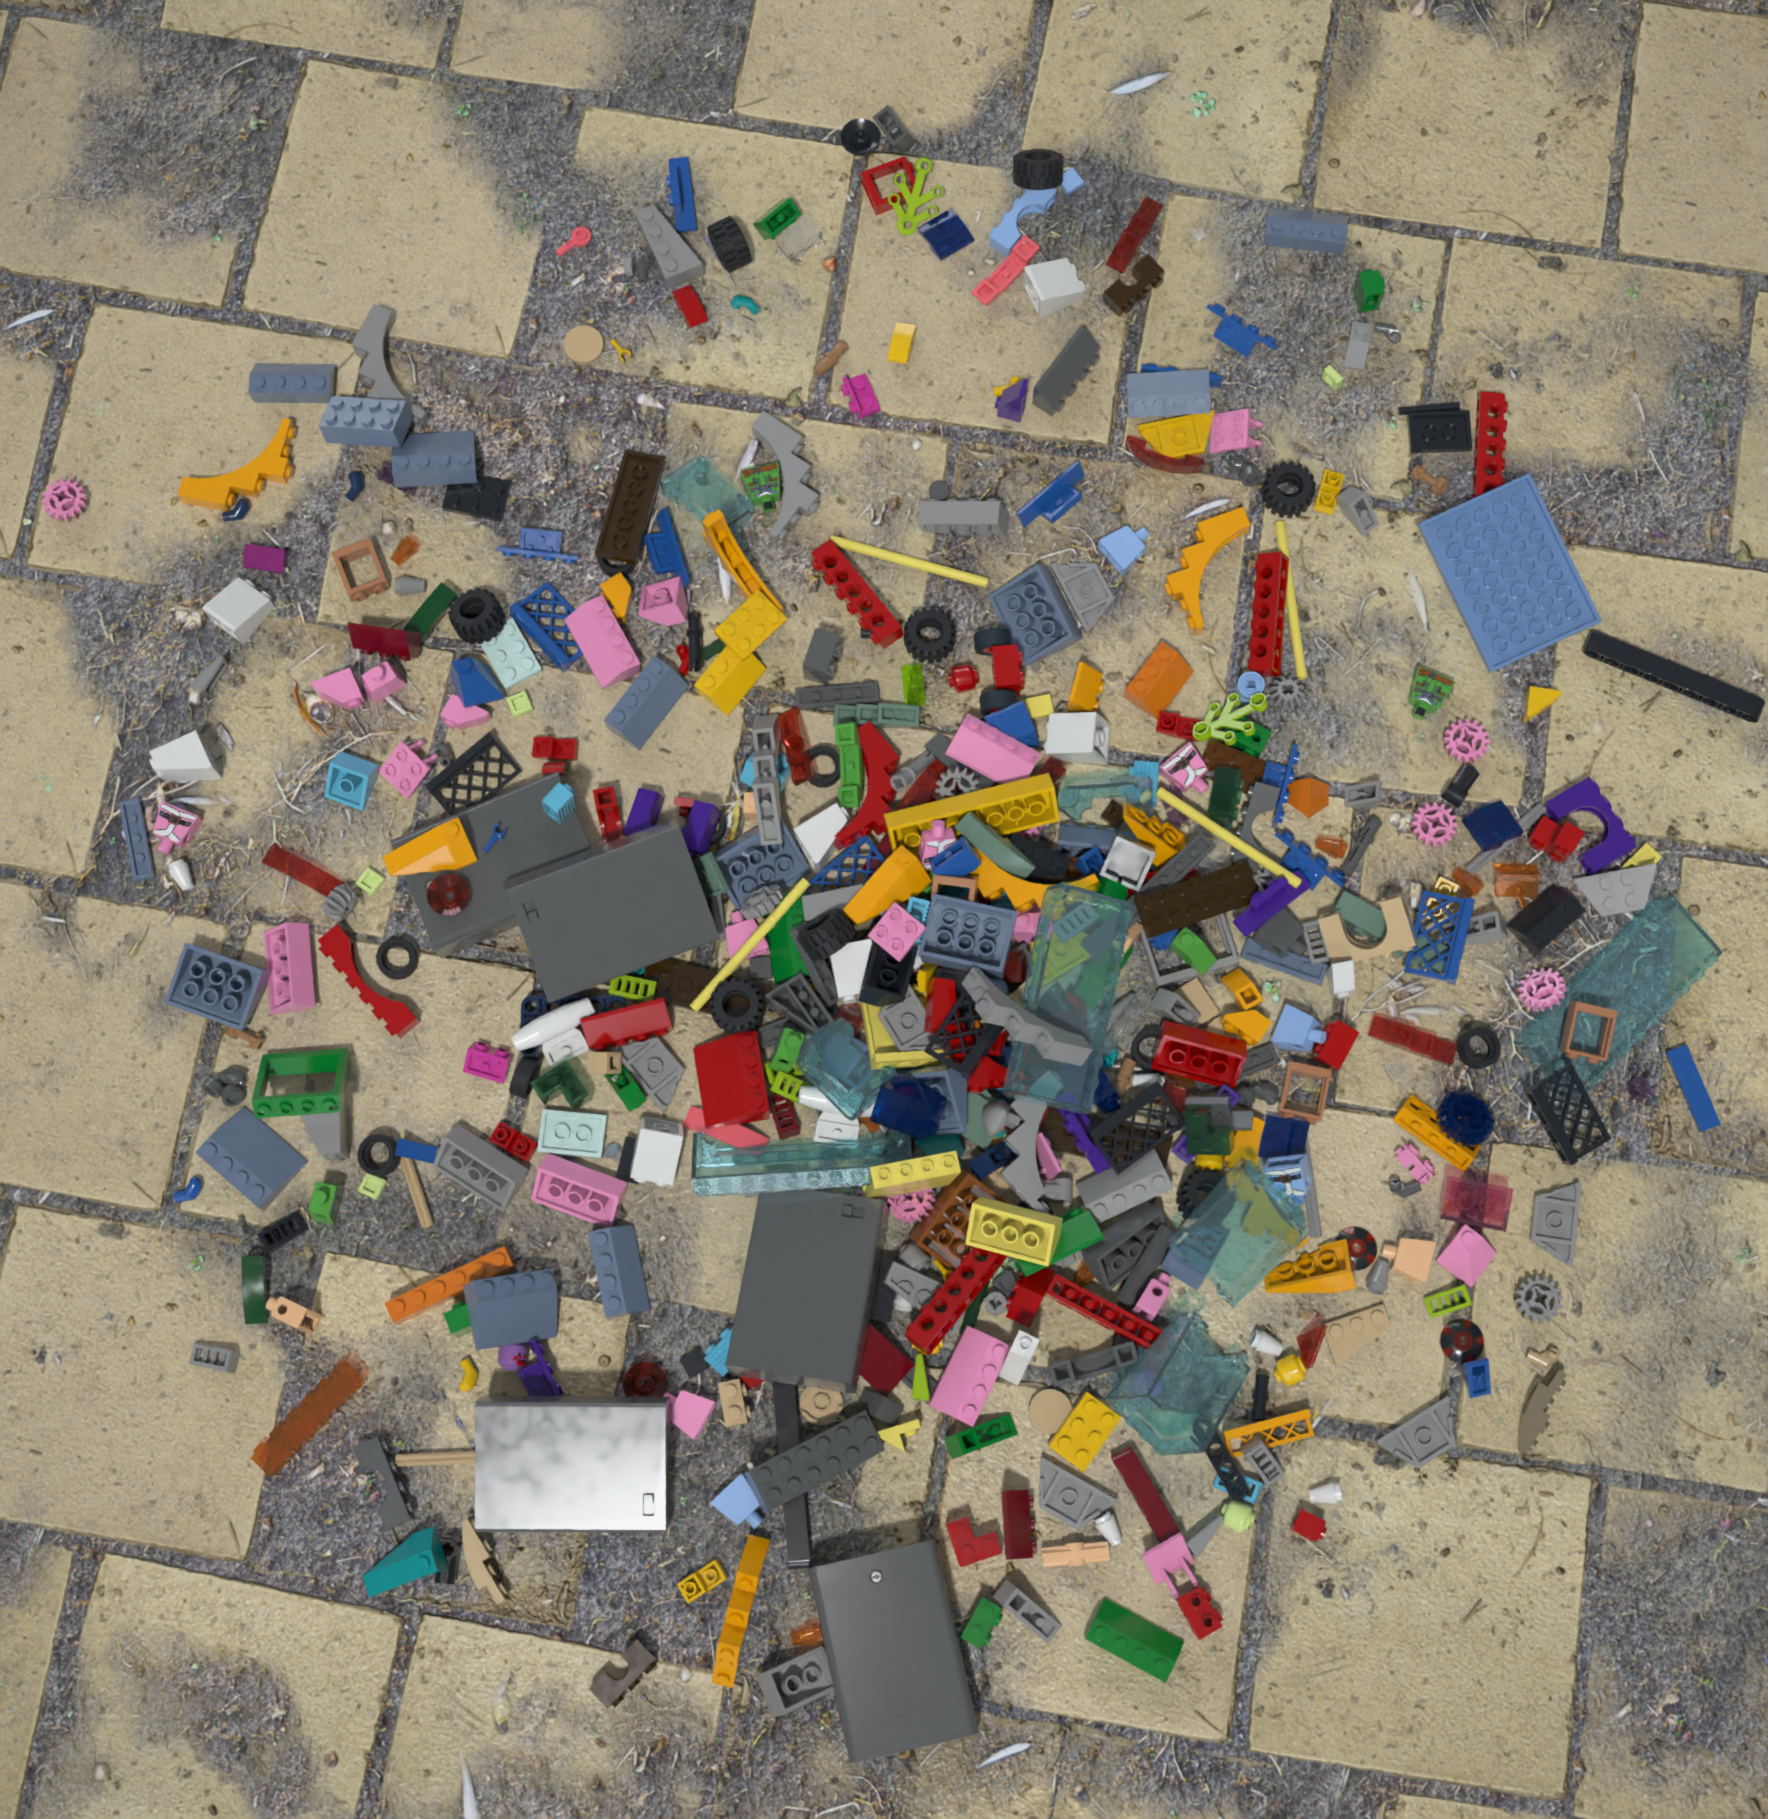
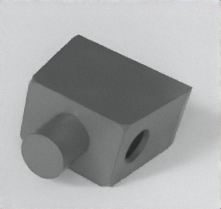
M1286 908L1264 923L1253 939L1255 943L1282 958L1290 950L1301 957L1308 948L1300 941L1305 931L1304 928Z

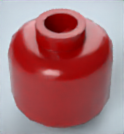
M970 664L952 667L951 675L947 676L950 688L954 687L957 693L974 690L976 684H979L976 668H972Z

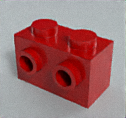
M1331 1020L1323 1028V1031L1326 1032L1325 1042L1323 1044L1315 1043L1312 1049L1314 1053L1311 1058L1331 1070H1340L1360 1032L1339 1020Z
M1200 1586L1175 1599L1197 1640H1201L1223 1627L1221 1624L1223 1618L1217 1608L1213 1610L1209 1603L1212 1600L1206 1588L1201 1589Z

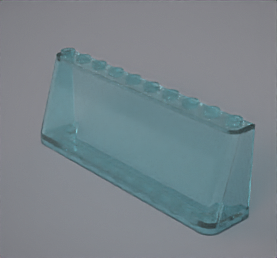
M1064 882L1049 886L1046 889L1040 910L1021 1007L1058 1028L1083 1036L1093 1050L1083 1065L1078 1066L1043 1058L1034 1044L1013 1040L1003 1089L1004 1096L1085 1115L1091 1113L1095 1104L1093 1099L1094 1093L1099 1084L1098 1073L1103 1064V1048L1107 1043V1028L1112 1020L1110 1013L1112 1005L1116 1000L1115 989L1120 979L1119 969L1124 959L1123 949L1129 935L1127 929L1133 915L1131 910L1133 903Z
M1674 896L1656 897L1646 904L1645 909L1641 910L1566 986L1567 991L1563 992L1565 999H1559L1560 1005L1553 1004V1010L1545 1007V1011H1541L1514 1039L1513 1043L1547 1076L1567 1064H1572L1587 1094H1589L1588 1091L1591 1087L1599 1084L1603 1080V1075L1617 1066V1061L1632 1050V1045L1636 1041L1646 1036V1031L1661 1020V1016L1665 1011H1669L1675 1006V1001L1679 997L1689 992L1690 986L1704 976V971L1708 967L1718 962V957L1723 952ZM1570 1001H1578L1618 1011L1607 1062L1599 1061V1064L1586 1062V1057L1579 1056L1578 1060L1565 1057L1566 1053L1559 1051ZM1577 1012L1570 1048L1596 1054L1604 1017ZM1568 1071L1562 1074L1560 1084L1570 1085L1572 1077ZM1559 1086L1567 1094L1568 1088ZM1573 1090L1571 1099L1573 1101H1580V1092Z
M898 1119L899 1124L894 1130L888 1129L889 1138L716 1149V1140L708 1142L704 1137V1132L693 1133L692 1190L696 1195L705 1197L868 1186L872 1182L869 1167L912 1159L909 1119Z

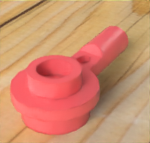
M583 226L575 228L571 234L572 239L555 250L557 255L561 257L575 246L578 248L586 246L591 240L589 229Z

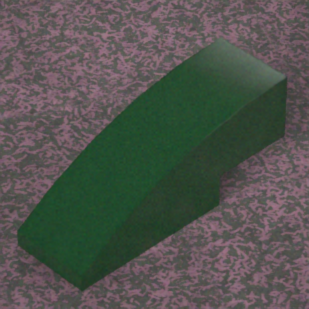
M241 1256L245 1324H268V1309H266L269 1292L267 1257Z

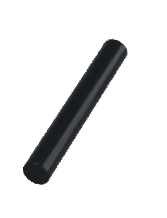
M1460 402L1398 407V415H1407L1408 412L1460 410Z

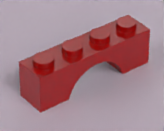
M614 786L593 790L603 845L623 838V828Z

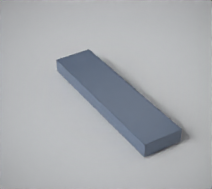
M137 797L120 801L119 807L133 881L139 882L156 878L141 799Z
M1247 937L1240 956L1242 959L1319 986L1322 985L1328 965L1324 963L1310 965L1307 957H1299L1290 951L1283 958L1255 943L1253 938Z

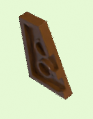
M1215 740L1209 741L1204 756V761L1221 776H1225L1233 783V787L1241 790L1246 796L1250 785L1254 786L1255 782L1261 783L1266 762Z

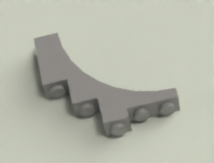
M374 304L352 342L355 354L365 359L358 374L362 383L371 387L366 398L406 400L413 415L411 423L426 426L429 421L426 411L406 399L390 378L387 366V344L395 318L392 311Z
M763 411L751 426L752 434L762 441L774 455L781 468L785 488L780 514L769 532L770 541L777 545L780 540L783 541L787 537L788 529L792 524L796 525L801 518L800 514L808 518L811 513L814 514L817 511L820 503L819 495L805 486L812 477L811 466L797 457L804 449L803 437Z
M972 967L962 982V985L976 1002L975 1010L984 1022L1004 1026L1016 1041L1034 1044L1043 1058L1082 1066L1092 1052V1047L1083 1036L1058 1028L1025 1010L1000 991L979 968Z

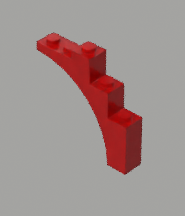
M870 721L857 728L862 761L868 781L867 794L858 814L848 826L835 835L834 846L838 851L844 847H851L857 839L867 837L872 830L877 836L883 832L887 833L884 814L893 812L887 804L896 798L897 791L892 788L889 775L898 769L900 757Z
M934 977L927 982L924 1032L931 1033V1036L935 1035L957 1002L955 980ZM958 1010L956 1013H957L958 1019H960L961 1016H960L959 1010ZM963 1022L959 1023L961 1033L967 1032ZM957 1024L946 1027V1037L959 1034ZM971 1036L962 1037L965 1047L975 1045ZM960 1038L947 1041L950 1051L962 1048ZM945 1041L943 1052H947ZM963 1052L951 1055L952 1062L963 1063L965 1060ZM986 1055L970 1081L967 1080V1090L972 1094H981L982 1091L989 1087L1002 1088V1086L1010 1087L1012 1091H1022L1023 1088L1030 1085L1031 1076L1008 1070Z

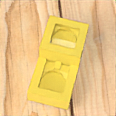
M1050 694L1023 700L1031 721L1033 719L1049 717V714L1054 713Z
M1646 842L1619 870L1656 864L1662 856Z

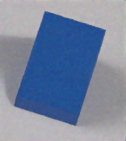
M1094 846L1079 857L1074 866L1083 878L1095 874L1096 877H1103L1099 875L1103 858L1098 847Z
M1488 1358L1460 1365L1469 1398L1491 1394Z

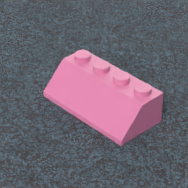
M603 595L584 602L564 619L602 690L639 674L640 662Z
M967 713L945 753L1000 785L1028 778L1041 753L1017 741L1015 738L1008 736Z
M285 922L264 932L266 969L271 971L267 983L269 1008L272 1015L304 1011L315 1006L316 996L314 993V974L312 972V953L310 949L311 935L307 923Z
M547 1153L538 1167L531 1200L608 1228L613 1227L624 1200L628 1182Z
M966 1325L928 1405L965 1425L973 1427L1011 1346Z

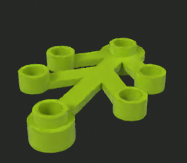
M920 158L915 163L917 176L912 193H910L905 183L906 177L904 174L898 173L893 177L894 184L898 186L908 205L905 214L899 203L900 196L897 193H892L887 198L888 203L892 205L899 218L897 229L902 235H911L915 232L918 223L929 217H935L938 214L937 207L929 205L924 212L914 216L917 207L933 198L941 197L944 193L943 188L937 185L932 187L931 191L920 196L925 175L932 168L931 161L927 158ZM922 162L927 164L926 170L921 168ZM897 176H901L903 178L901 184L897 183ZM935 188L940 189V195L934 194ZM891 196L897 197L896 203L891 202ZM930 207L935 210L933 215L928 213ZM905 221L910 223L909 229L904 227Z
M1231 693L1227 697V703L1223 711L1219 703H1211L1204 721L1196 723L1193 727L1192 734L1194 739L1206 741L1209 738L1224 740L1226 745H1233L1237 741L1234 732L1218 731L1217 729L1221 727L1241 730L1246 736L1253 735L1256 731L1253 722L1235 720L1253 711H1265L1268 706L1265 694L1256 693L1252 695L1250 704L1232 712L1234 707L1239 706L1241 703L1237 693ZM1220 715L1219 719L1213 722L1214 718Z

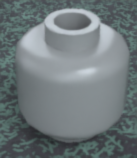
M906 1244L900 1249L898 1257L900 1265L920 1274H924L930 1267V1256L923 1248L917 1244Z

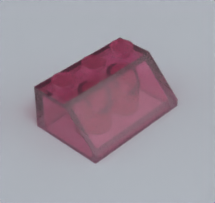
M1445 1176L1440 1198V1219L1506 1232L1513 1189L1453 1176Z

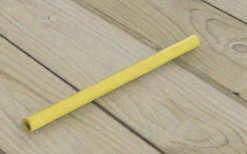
M1285 521L1275 522L1278 551H1281L1289 558L1286 607L1297 679L1304 680L1307 679L1287 533Z
M830 536L836 547L984 588H987L989 578L838 536Z
M1160 787L1157 791V797L1279 878L1284 876L1294 888L1297 889L1301 884L1302 879L1163 787Z
M802 878L694 999L689 1005L696 1012L702 1008L710 999L712 992L716 991L715 987L718 984L720 986L723 984L722 981H725L811 885L808 881Z

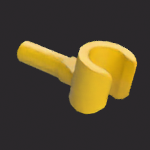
M612 339L611 343L619 353V361L625 363L622 355H628L629 359H631V353L626 349H622L616 340Z
M936 1259L933 1263L942 1272L946 1283L947 1277L952 1271H948Z

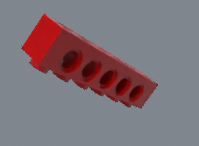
M1481 391L1477 398L1472 499L1486 493L1484 489L1493 490L1505 483V478L1501 477L1502 470L1505 469V458H1502V452L1506 449V439H1503V432H1506L1507 420H1504V413H1507L1508 409L1505 393ZM1488 413H1493L1496 418H1491ZM1487 432L1494 433L1496 437H1490ZM1486 451L1493 452L1495 456H1489ZM1485 470L1492 471L1494 475H1488Z
M831 539L811 552V565L815 571H820L824 575L822 578L828 586L832 585L835 589L834 593L840 601H845L849 613L852 616L856 615L858 617L859 625L864 631L867 629L870 632L869 636L875 645L879 644L884 650L904 636L902 626ZM830 565H836L833 568H828ZM842 579H847L846 582H839ZM853 594H859L857 597H851ZM866 608H871L868 612L863 611ZM877 623H883L881 626H875Z
M1281 551L1258 554V560L1255 564V598L1252 602V637L1249 641L1250 659L1248 660L1249 672L1252 671L1260 674L1262 678L1281 675L1289 558Z
M973 1247L969 1254L967 1253L962 1257L958 1268L950 1272L942 1288L939 1287L935 1291L930 1303L922 1307L918 1318L908 1325L905 1333L908 1341L930 1356L1008 1256ZM987 1256L985 1261H978L980 1257ZM968 1273H974L971 1278H965ZM961 1290L959 1294L951 1295L953 1291ZM941 1307H947L944 1312H938ZM934 1324L931 1329H924L926 1325Z
M1055 1274L1045 1293L1046 1297L1121 1337L1133 1341L1134 1344L1161 1358L1164 1356L1173 1338L1169 1333L1058 1274Z

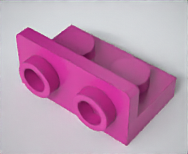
M865 373L851 379H847V376L842 377L843 384L840 385L844 397L848 396L850 400L848 402L849 409L852 414H856L858 420L880 411V406Z
M484 1042L473 1043L468 1048L463 1072L504 1083L514 1054L509 1053L504 1048L495 1049L488 1047L489 1045Z

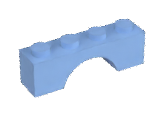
M1054 188L1047 190L1025 189L1024 195L1015 200L1012 210L1010 212L1007 211L1003 215L999 226L993 227L990 231L989 246L1005 257H1008L1012 253V248L1021 239V234L1017 229L1020 219L1032 213L1045 214L1056 201L1057 190Z

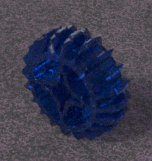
M1461 1090L1456 1093L1452 1092L1438 1106L1436 1118L1439 1120L1437 1125L1443 1127L1441 1132L1448 1134L1447 1139H1454V1144L1460 1142L1462 1147L1467 1144L1469 1147L1475 1146V1144L1479 1146L1490 1137L1494 1129L1495 1120L1492 1118L1494 1113L1488 1111L1490 1105H1485L1483 1103L1484 1099H1477V1094L1471 1096L1469 1091L1465 1093Z

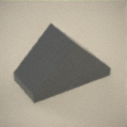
M864 1389L855 1410L860 1412L866 1410L869 1416L894 1427L904 1407L884 1396Z

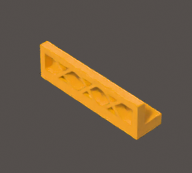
M1412 1094L1393 1118L1395 1123L1462 1172L1475 1159L1482 1147L1481 1144ZM1410 1103L1416 1106L1419 1110H1416L1415 1108L1410 1106ZM1447 1131L1453 1133L1454 1136H1451ZM1465 1144H1468L1470 1147H1472L1474 1151L1466 1147Z
M1309 1409L1222 1432L1225 1446L1232 1458L1243 1454L1241 1451L1232 1452L1229 1442L1231 1439L1238 1438L1246 1444L1254 1433L1259 1432L1266 1436L1265 1446L1271 1448L1315 1435L1310 1421L1311 1414ZM1305 1420L1308 1433L1300 1435L1292 1430L1296 1422ZM1291 1423H1292V1425L1290 1426V1428L1284 1426V1425H1287V1424H1291ZM1280 1426L1288 1431L1283 1440H1277L1271 1436L1276 1427ZM1271 1429L1269 1434L1263 1432L1265 1430ZM1290 1433L1295 1435L1294 1437L1288 1438ZM1249 1435L1247 1440L1244 1439L1242 1436ZM1269 1439L1275 1441V1442L1266 1444Z

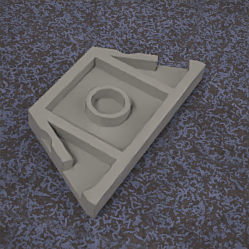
M1050 564V568L1085 634H1088L1114 601V596L1097 564Z
M1656 864L1575 878L1573 882L1584 894L1588 902L1592 904L1600 917L1645 909L1657 866Z
M908 985L904 1002L883 1006L877 1016L899 1052L923 1051L933 1038L931 1033L924 1032L925 1009L910 985ZM944 1042L936 1043L932 1050L943 1049Z
M658 1037L647 1039L644 1042H634L630 1045L612 1048L613 1052H621V1062L661 1111L665 1113L685 1072Z
M1576 1183L1534 1197L1530 1241L1568 1267H1572L1574 1261L1582 1183Z
M1446 1396L1375 1442L1414 1468L1419 1469L1455 1446L1449 1397Z
M1042 1457L1040 1461L1039 1508L1078 1530L1117 1502L1113 1497Z

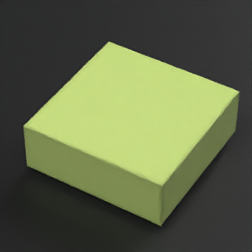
M1330 365L1324 369L1322 379L1334 391H1337L1342 385L1343 378Z
M525 690L506 698L514 718L534 711Z
M367 867L355 884L374 897L386 880Z
M366 1173L357 1191L378 1201L388 1181L376 1175Z

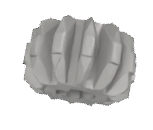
M1282 675L1279 681H1273V686L1269 688V692L1272 693L1269 698L1270 700H1276L1274 703L1275 707L1281 704L1282 710H1285L1286 706L1293 710L1294 704L1297 706L1301 704L1300 699H1303L1305 694L1301 692L1304 689V685H1298L1299 678L1292 681V676L1289 675L1286 680Z
M342 884L336 886L326 897L322 911L332 920L337 922L344 920L354 909L353 907L357 903V895L347 886Z

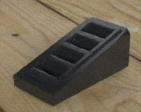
M295 1212L261 1231L257 1236L267 1252L272 1254L308 1231L298 1212ZM293 1220L299 1228L297 1231L294 1230L290 1223ZM283 1226H287L291 1233L290 1235L286 1234ZM279 1230L283 1239L279 1240L275 1231ZM269 1235H271V1237L275 1241L274 1244H271V1242L269 1241Z

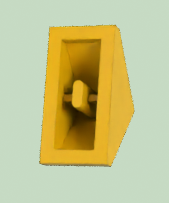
M1530 686L1526 692L1523 721L1527 723L1556 702L1562 695L1561 691Z

